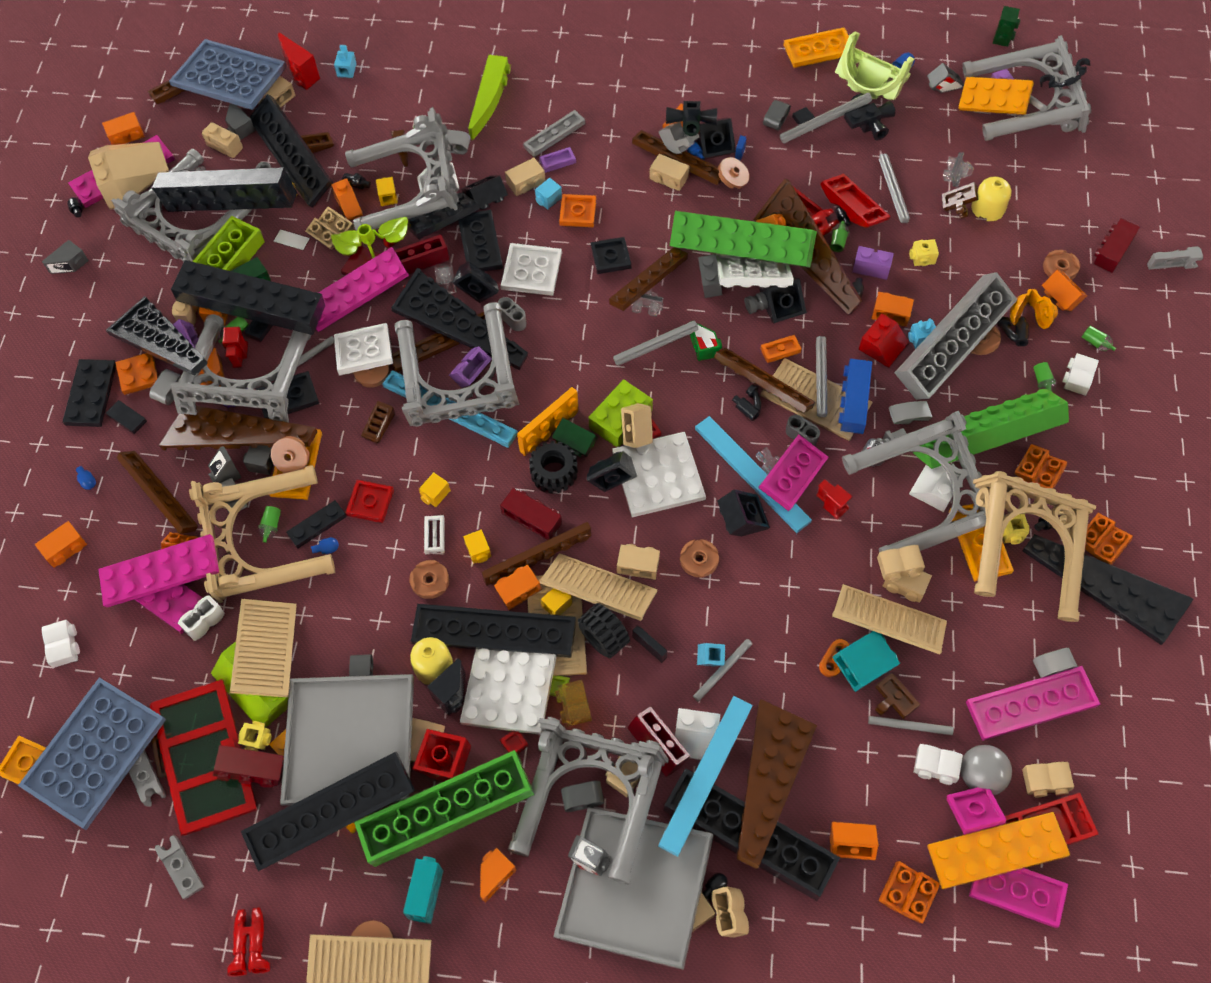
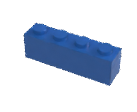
M850 358L849 364L844 367L843 376H846V381H843L842 392H845V395L841 397L840 401L843 413H839L838 423L841 424V431L858 434L864 433L867 421L872 361Z

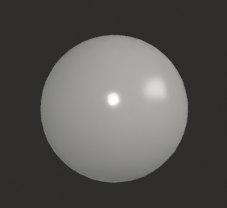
M978 745L968 750L962 758L961 775L970 789L977 787L990 789L993 795H997L1009 785L1012 778V766L1006 754L1000 749L991 745Z

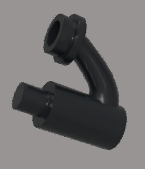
M344 173L342 180L347 178L351 187L364 189V187L370 188L371 182L366 181L359 173H355V175Z
M1002 317L997 322V326L1002 328L1008 338L1014 341L1017 346L1024 347L1028 345L1029 324L1026 322L1025 317L1019 318L1018 323H1016L1015 333L1010 329L1011 321L1008 317Z
M753 384L747 389L746 393L749 398L753 397L754 405L744 397L740 398L737 395L732 399L736 404L735 407L751 421L756 420L761 413V400L758 394L759 387Z

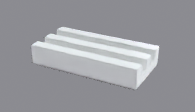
M444 515L425 516V554H429V552H433V554H437V552L445 553ZM437 520H440V547H437ZM429 521H433V547H429Z

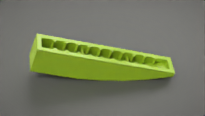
M488 55L468 127L470 140H474L484 128L498 105L504 86H507V74H510L511 65L508 64V57Z

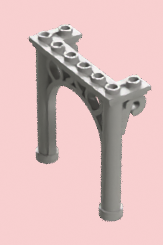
M1062 35L1058 36V39H1055L1053 43L974 62L967 61L962 64L965 79L966 77H974L1016 66L1037 68L1045 74L1055 76L1057 83L1065 82L1066 79L1077 76L1076 68L1072 64V55L1068 53V45L1066 41L1064 42ZM1081 79L1068 86L1069 89L1055 87L1054 97L1044 112L1038 111L983 124L985 141L992 140L993 137L1050 124L1060 125L1063 132H1070L1078 128V131H1082V133L1086 132L1091 105L1086 101V92L1082 91ZM1062 96H1068L1070 98V102L1063 103L1059 100V98Z
M433 107L427 112L428 116L420 115L414 119V129L407 132V134L361 149H352L345 152L347 162L351 168L399 152L416 153L425 160L427 165L425 185L414 199L405 204L354 219L353 223L356 231L362 224L370 225L373 230L380 228L385 222L396 218L407 217L410 219L446 207L458 210L457 202H459V198L454 189L457 188V185L452 176L455 173L450 163L452 156L448 150L450 143L446 137L448 130L446 125L442 124L440 114H436ZM430 144H434V150L430 153H426V147ZM439 155V161H434L433 159ZM441 171L442 176L437 177V174Z
M190 149L186 156L169 172L194 171L204 162V159L195 149ZM152 188L141 195L130 190L125 193L122 200L119 198L111 200L115 207L114 210L120 216V221L124 226L131 227L138 235L142 234L149 242L156 243L161 250H167L175 259L179 258L183 263L185 260L192 262L231 216L242 220L252 210H228L216 223L207 228L184 230L171 225L164 219L161 209L162 202ZM149 215L157 216L152 222L145 220ZM161 226L160 232L155 228Z
M492 302L483 307L492 353L491 366L482 379L469 387L459 390L437 389L428 385L421 378L413 323L409 320H401L395 323V333L398 335L407 403L402 407V411L410 426L418 427L425 423H438L445 419H457L465 415L473 416L480 412H493L496 409L513 408L519 405L501 318V304ZM495 371L497 374L498 383L491 380V378L495 374ZM420 385L427 391L423 397H421ZM485 385L495 388L492 394H480V390ZM475 392L477 399L468 400L473 396L472 393ZM434 395L442 398L441 402L437 405H427V401ZM446 398H449V401H455L456 403L447 404Z
M214 314L207 316L203 331L194 347L206 361H208L224 326L223 319ZM293 331L278 367L258 378L247 380L224 378L210 371L207 365L202 368L204 374L201 375L197 373L194 376L183 371L179 381L170 385L177 413L196 415V402L265 408L267 409L269 419L289 422L287 413L288 398H286L288 389L305 345L311 335ZM206 381L213 382L211 385H200ZM259 386L267 388L265 390H254V388Z
M959 411L952 413L945 420L859 453L848 454L842 457L844 467L850 475L907 452H921L937 460L946 470L951 480L953 504L946 519L932 529L880 547L879 552L910 545H918L920 551L985 526V508L976 504V496L980 489L975 488L976 484H973V480L981 478L982 474L977 471L975 457L972 453L970 454L967 447L969 446L968 440L961 433L966 429V420L962 414L960 415ZM936 440L933 450L921 446ZM941 442H947L950 445L952 455L949 458L943 457L938 453ZM957 456L962 469L957 468L954 464L950 465L948 462L954 460ZM966 477L971 490L967 489L960 492V488L963 487V479ZM964 494L972 498L974 505L970 511L965 510L959 504ZM957 511L967 515L964 518L951 522Z
M540 718V728L543 732L539 738L538 748L542 753L531 785L534 795L526 800L514 839L510 841L508 851L528 857L550 789L562 775L582 767L604 769L617 776L623 782L629 796L628 813L608 878L629 885L632 878L630 873L661 767L668 763V757L659 746V743L655 741L632 742L630 745L625 744L624 741L618 738L604 739V736L597 733L587 735L579 729L566 730L556 718ZM584 747L598 750V752L594 755L587 756ZM569 748L579 749L580 756L578 759L568 762L565 759V752ZM609 753L621 756L616 762V768L613 767L615 764L609 760ZM559 757L564 765L554 771ZM625 762L638 764L637 771L627 776H624L621 768ZM640 778L635 794L630 782Z

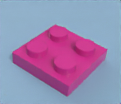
M977 787L947 795V802L964 835L1006 824V818L990 789Z

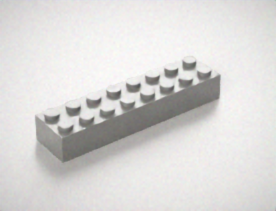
M997 272L983 275L895 371L896 376L916 400L929 399L1017 301V298Z

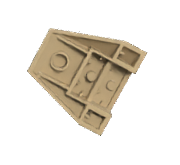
M159 142L106 145L91 151L88 156L97 186L110 210L115 208L111 201L113 198L122 200L125 193L130 190L140 194L154 184L158 173L169 172Z

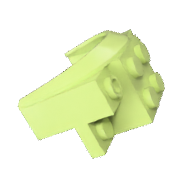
M853 32L849 35L835 73L839 74V77L848 81L847 86L851 87L855 92L870 93L872 99H877L883 95L885 99L894 100L899 96L903 84L911 75L909 70L914 58L909 56L900 69L855 48L860 33Z

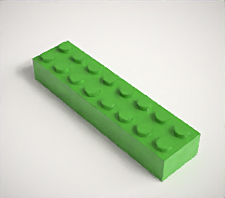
M675 211L670 246L811 267L817 231Z
M1040 389L1035 393L1022 395L1020 398L1007 400L1003 404L989 406L985 410L972 412L970 415L964 416L966 429L961 433L968 440L969 446L967 447L970 454L974 455L1068 423V402L1048 389ZM936 440L921 446L933 450ZM941 442L938 453L943 457L949 458L952 455L950 445L947 442ZM913 452L931 469L942 466L937 460L927 454ZM956 456V458H955L954 460L950 461V462H953V461H956V460H959V459H958V457Z
M514 750L354 823L367 862L376 867L533 796L534 792L520 757Z

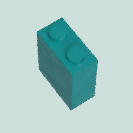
M875 631L842 649L832 657L855 692L900 664L896 653L886 643L884 635Z
M423 856V859L416 858L403 914L411 921L427 924L432 922L443 875V869L436 862L435 858Z

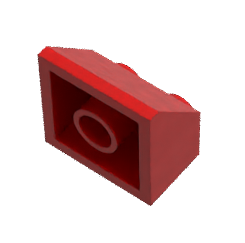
M881 314L862 337L858 350L890 368L909 344V341L897 322Z
M427 729L413 770L439 782L447 781L463 773L471 745L464 737Z

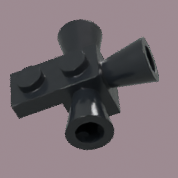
M863 93L855 95L851 100L863 95ZM891 101L884 103L878 108L875 103L866 104L846 112L844 119L851 129L860 127L864 133L871 131L874 140L878 141L886 137L889 129L880 120L882 118L894 117L895 107Z
M683 101V110L666 107V124L683 121V132L688 136H695L700 131V122L717 125V108L700 111V101Z

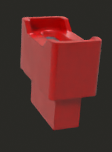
M225 327L222 344L226 349V357H229L232 368L242 367V359L247 358L248 341H245L242 336L240 327Z
M824 479L818 485L819 489L816 496L824 502L823 508L838 520L849 510L847 502L853 496L839 484L834 487Z

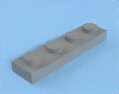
M574 110L524 142V148L533 157H536L585 125V119Z

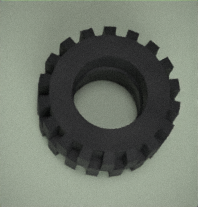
M550 441V444H547V442L542 443V447L537 446L536 451L531 453L529 459L531 479L535 482V486L537 488L541 486V491L545 492L548 490V493L552 494L553 491L561 493L562 489L564 491L568 490V485L572 486L578 473L577 458L573 449L570 450L567 444L563 446V442L556 444L555 441ZM554 462L564 466L557 472H549L544 469L547 464Z
M596 603L578 619L579 628L585 638L600 654L607 658H612L630 642L628 632L621 621L607 607Z

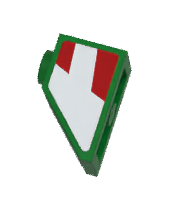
M697 323L699 330L689 334L697 359L701 361L714 358L716 352L722 349L721 339H717L714 331Z

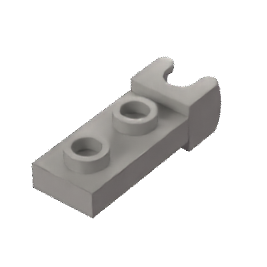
M1198 246L1188 247L1183 251L1153 253L1147 265L1149 270L1182 266L1185 269L1197 268L1198 264L1196 261L1203 259V253Z
M144 750L130 769L129 774L141 802L145 806L150 807L152 805L151 796L154 793L160 794L162 798H165L166 792Z
M172 835L169 838L171 842L169 850L166 851L164 847L159 845L155 846V850L160 860L164 863L181 897L186 900L203 889L204 885L179 838Z

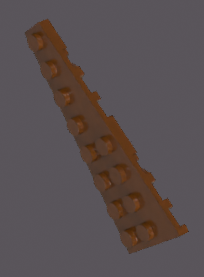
M784 179L753 220L756 222V220L773 214H782L786 220V226L817 231L811 267H800L848 315L852 314L862 302V299L788 179Z
M196 406V415L179 413L159 446L165 451L167 448L183 450L184 448L194 447L195 450H201L204 447L219 449L222 446L225 449H240L241 446L257 448V446L268 445L269 448H272L273 444L280 438L292 436L302 440L305 447H310L317 434V430L315 427Z
M760 699L757 706L742 829L737 860L758 869L817 727L816 724Z

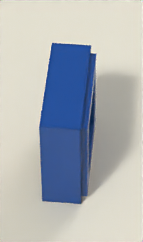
M740 135L735 159L741 160L746 148V136Z

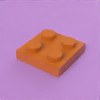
M562 194L560 226L594 227L596 196Z
M148 353L115 362L121 390L124 395L150 388L158 379L154 356Z

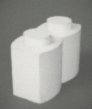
M1078 353L1075 358L1071 357L1067 365L1070 371H1066L1062 380L1065 383L1064 389L1086 396L1099 360Z
M206 596L195 605L193 610L185 613L180 618L178 624L196 641L207 633L209 627L217 624L223 618L225 612L214 599Z
M67 620L42 627L47 663L53 668L78 661L77 654H80V649L74 638L77 635L74 624Z
M920 744L917 749L914 773H917L923 779L934 777L943 784L952 785L959 780L963 755L954 751Z

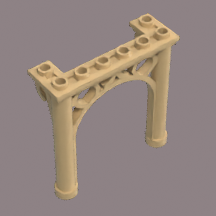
M313 465L306 466L305 469L222 487V484L217 482L202 486L200 482H191L192 489H189L190 498L192 501H195L196 506L200 510V513L197 514L199 524L203 528L200 535L203 537L210 534L214 538L219 573L214 575L207 573V581H204L206 592L210 593L212 598L222 603L228 596L325 573L327 575L335 573L331 554L268 569L256 568L247 564L239 557L233 543V524L238 512L246 503L257 497L318 484ZM238 500L237 503L233 506V508H231L226 503ZM220 508H225L230 512L227 519L223 522L216 521L215 515ZM214 525L222 528V533L218 538L215 535ZM218 548H223L227 554L231 553L232 555H225L219 559ZM234 560L238 563L237 570L234 574L228 575L225 573L224 566L228 561ZM243 569H246L247 571L254 573L252 575L240 577L243 572Z
M996 471L994 474L983 475L981 478L974 479L973 484H976L975 488L980 489L976 496V504L985 508L986 512L978 583L975 584L974 593L985 597H994L996 595L1004 530L1009 521L1019 514H1033L1045 519L1056 529L1065 549L1058 619L1067 622H1078L1080 616L1078 605L1088 517L1096 509V505L1088 503V500L1072 498L1070 494L1058 493L1052 488L1040 487L1038 483L1025 482L1020 477L1007 476V473L1002 471ZM1011 495L1019 498V508H1015L1011 503ZM1028 498L1034 499V502L1029 504ZM1047 504L1052 505L1054 507L1050 510L1047 507ZM1004 509H1006V510L1009 512V513L1006 514L1005 516H1004Z

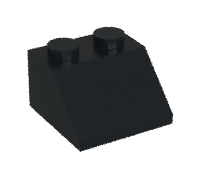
M731 118L717 119V125L700 122L697 142L702 148L704 158L736 152Z
M490 175L461 188L467 196L478 204L480 210L488 208L491 202L498 203L503 201L504 196L508 195L500 175Z
M469 261L459 267L452 281L455 286L479 303L499 292L497 282L489 274L484 273L474 263Z
M793 277V286L788 285L785 288L778 287L777 285H770L767 288L759 286L760 292H763L767 298L768 308L766 311L772 323L807 313L799 278Z
M622 451L616 452L611 457L600 460L591 466L586 478L588 482L606 492L637 477L631 456Z
M734 489L717 501L720 513L726 524V530L730 535L742 537L770 528L757 494Z
M459 658L427 686L432 699L448 716L452 713H457L464 703L466 674Z

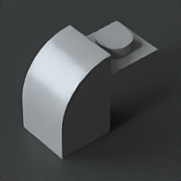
M680 122L670 124L659 131V135L666 148L676 154H680L694 144V140L699 138V134L695 136L686 135Z

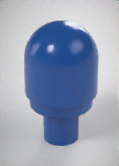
M694 142L691 147L686 149L688 153L702 160L705 159L702 155V148L697 142Z
M82 466L77 467V481L81 487L86 490L93 489L96 485V479L92 473L84 470Z
M329 537L321 539L318 545L311 546L313 554L321 552L326 555L337 551L339 543L337 539Z

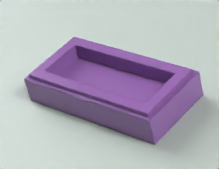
M571 147L540 156L539 161L546 173L575 164L576 158Z

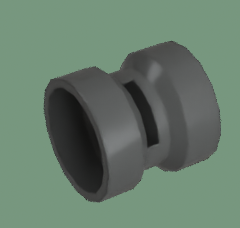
M759 292L753 297L747 296L744 299L749 314L756 313L759 309L765 310L768 308L767 298L763 292Z

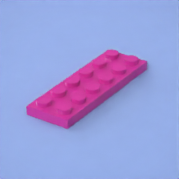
M158 135L143 142H159L166 163L168 164L175 160ZM92 170L68 182L85 208L103 199Z
M392 247L319 292L323 296L325 308L316 327L318 332L409 276Z
M210 534L98 569L103 606L107 608L204 578L207 573L212 575L219 573L214 538Z
M1083 666L974 697L968 699L966 704L983 741L1098 707L1100 702Z

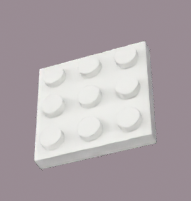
M510 243L501 282V290L553 296L562 249Z
M387 323L334 334L337 371L339 375L393 364Z

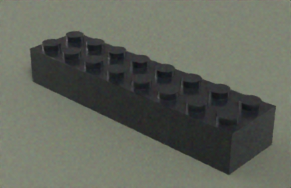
M284 167L161 172L157 174L152 186L153 191L168 212L292 208L297 195V191Z
M187 260L184 261L171 288L178 302L309 335L314 334L325 308L324 299L320 293Z
M687 768L683 771L664 804V811L671 816L674 815L694 775V772ZM713 785L693 829L713 833L714 841L738 854L745 802L720 787ZM777 821L759 867L818 901L840 857Z

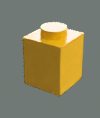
M393 177L376 179L381 206L398 204Z
M433 472L419 488L420 498L427 505L432 504L437 507L450 492L449 483Z
M482 529L463 536L473 564L477 562L483 563L491 557L490 548Z
M554 588L541 598L542 608L550 615H561L573 604L572 595Z

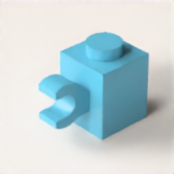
M340 45V51L337 52L334 63L337 77L353 78L357 64L354 52H348L346 45Z
M931 318L928 321L922 322L920 320L918 323L912 324L910 332H908V339L913 343L915 349L935 329L936 326Z

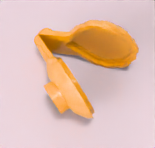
M1028 289L1027 294L1018 296L1017 301L1010 308V319L1014 326L1018 323L1028 302L1035 310L1037 324L1042 329L1051 326L1058 315V309L1050 298L1046 296L1041 297L1035 289Z

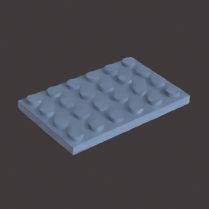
M204 39L169 82L171 86L253 110L287 68V65L282 60Z
M99 677L18 786L81 828L87 830L166 719Z

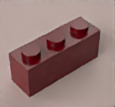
M1120 218L1117 224L1113 223L1109 230L1110 236L1106 234L1101 243L1104 246H1099L1094 254L1097 258L1093 264L1113 273L1140 227L1123 218Z
M441 234L395 250L408 274L415 272L417 268L422 270L450 260L447 246Z
M512 488L500 505L503 515L546 540L552 539L562 525V516L556 509H549L543 502L530 498L522 490L518 491Z
M652 707L636 715L627 727L638 742L651 740L659 743V746L669 759L668 763L661 767V771L666 777L680 769L690 757V754Z
M219 745L213 776L222 781L235 779L239 780L238 782L242 784H251L253 782L260 783L262 787L272 788L278 785L284 756Z

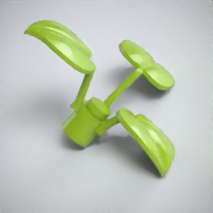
M401 217L385 222L378 229L379 233L375 229L372 230L370 225L362 224L358 227L357 231L350 230L331 235L332 243L340 254L348 256L355 254L363 242L368 245L373 259L375 255L371 244L375 240V235L380 239L385 238L389 243L401 241L407 234L408 218Z

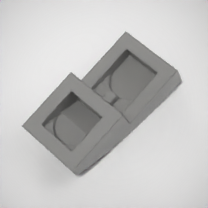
M927 401L906 402L888 408L894 424H910L913 420L929 421L932 418Z

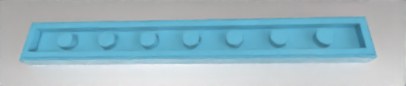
M392 370L382 383L383 387L406 398L404 377ZM420 385L421 397H423L427 391ZM434 395L427 401V405H437L441 402L442 398ZM446 398L447 404L456 403L455 401H449V398ZM482 413L450 419L507 448L510 447L518 433L517 430Z
M710 416L695 426V430L796 533L811 523L812 519L796 503L788 511L758 488L767 474Z
M733 696L658 847L677 857L679 856L753 705Z

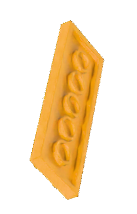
M1054 812L931 843L927 846L942 890L1070 856Z

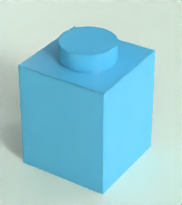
M548 178L535 189L536 202L540 206L543 205L546 209L551 208L562 198V187L551 178Z
M698 644L697 665H724V644Z

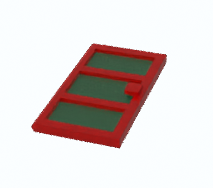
M223 679L149 704L151 710L166 719L156 734L181 836L258 810L251 784H242L238 782L239 780L235 779L222 781L213 776L219 745L242 749L241 744H238L239 736Z

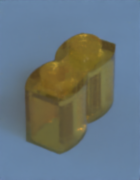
M578 680L558 685L555 695L557 703H562L563 711H559L562 724L566 723L567 727L592 721L583 681Z

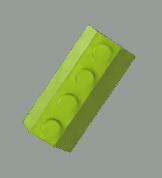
M231 216L192 262L231 271L248 262L265 241L260 229Z
M234 642L221 653L211 674L217 681L223 679L227 693L252 721L265 723L266 728L288 709L289 696L275 697L230 693L236 642Z

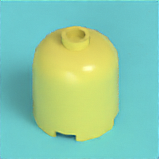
M989 177L979 185L977 189L978 200L972 202L971 208L978 218L981 216L986 218L987 221H996L1001 219L1006 212L1012 190L1009 183L1003 178Z
M433 637L423 638L413 646L410 654L411 665L416 677L427 685L432 683L453 663V658L445 643Z

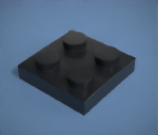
M625 237L590 242L597 274L631 269Z

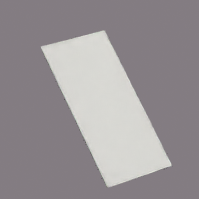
M280 230L274 242L303 250L310 238Z

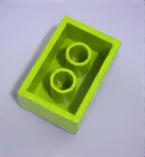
M623 379L588 417L589 429L615 447H620L623 443L621 408L639 403L651 406L652 411L653 399Z

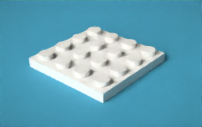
M716 254L719 283L724 287L741 285L748 288L752 285H759L760 287L767 288L770 285H777L778 287L785 288L788 285L793 286V276L789 264Z
M685 432L655 438L653 443L638 448L626 445L612 448L613 454L624 451L631 456L637 477L622 484L632 517L706 500Z
M486 648L476 649L460 719L461 725L541 735L543 730L540 728L539 719H545L556 655L505 650L497 651Z

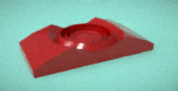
M845 174L824 180L820 184L830 203L839 205L846 212L849 220L857 225L868 228L889 220L891 217Z
M1080 793L1005 816L1006 824L1054 812L1067 846L1099 835Z

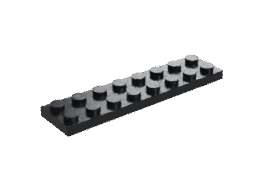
M267 94L249 118L280 166L284 167L291 182L307 205L314 207L331 184H333V181L275 99Z
M417 604L411 643L416 644L423 638L433 637L441 640L447 647L475 650L486 648L497 651L555 654L556 657L571 658L576 617Z
M396 751L240 832L257 870L261 871L414 792L415 789Z

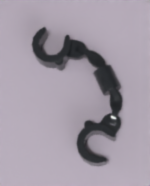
M1082 58L1077 61L1075 68L1079 74L1076 77L1066 79L1065 82L1057 83L1055 76L1046 74L1040 78V86L1042 87L1045 81H1049V88L1074 84L1087 72V67L1082 65L1090 66V60Z

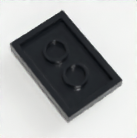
M309 371L293 376L286 397L288 398V414L320 404ZM260 386V387L255 388V390H265V389H267V388L264 387V386ZM261 408L264 418L269 419L267 409Z

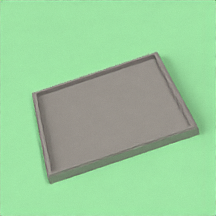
M414 675L290 679L280 805L291 806L396 751L410 778ZM409 794L394 801L393 803L400 802L404 799L409 798Z
M588 807L580 836L606 850L610 858L609 867L606 871H603L602 876L578 868L573 863L553 937L684 970L713 841V833L692 829L677 857L658 847L669 824L646 819L630 873L632 875L630 884H622L609 879L608 876L627 815Z

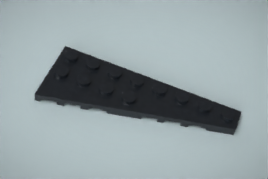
M417 268L391 307L392 312L472 349L479 346L488 356L492 357L486 320L480 318L469 306L460 299L453 297L447 292V289L440 287L434 282V279L422 273L421 269ZM505 337L510 366L520 370L528 357V352L514 341H510Z
M145 296L106 329L110 336L194 376L208 364L205 358Z
M1034 534L1022 551L1063 578L1064 546ZM1084 554L1080 591L1162 645L1194 599Z

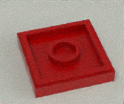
M356 480L345 512L346 516L383 523L394 488L392 486Z

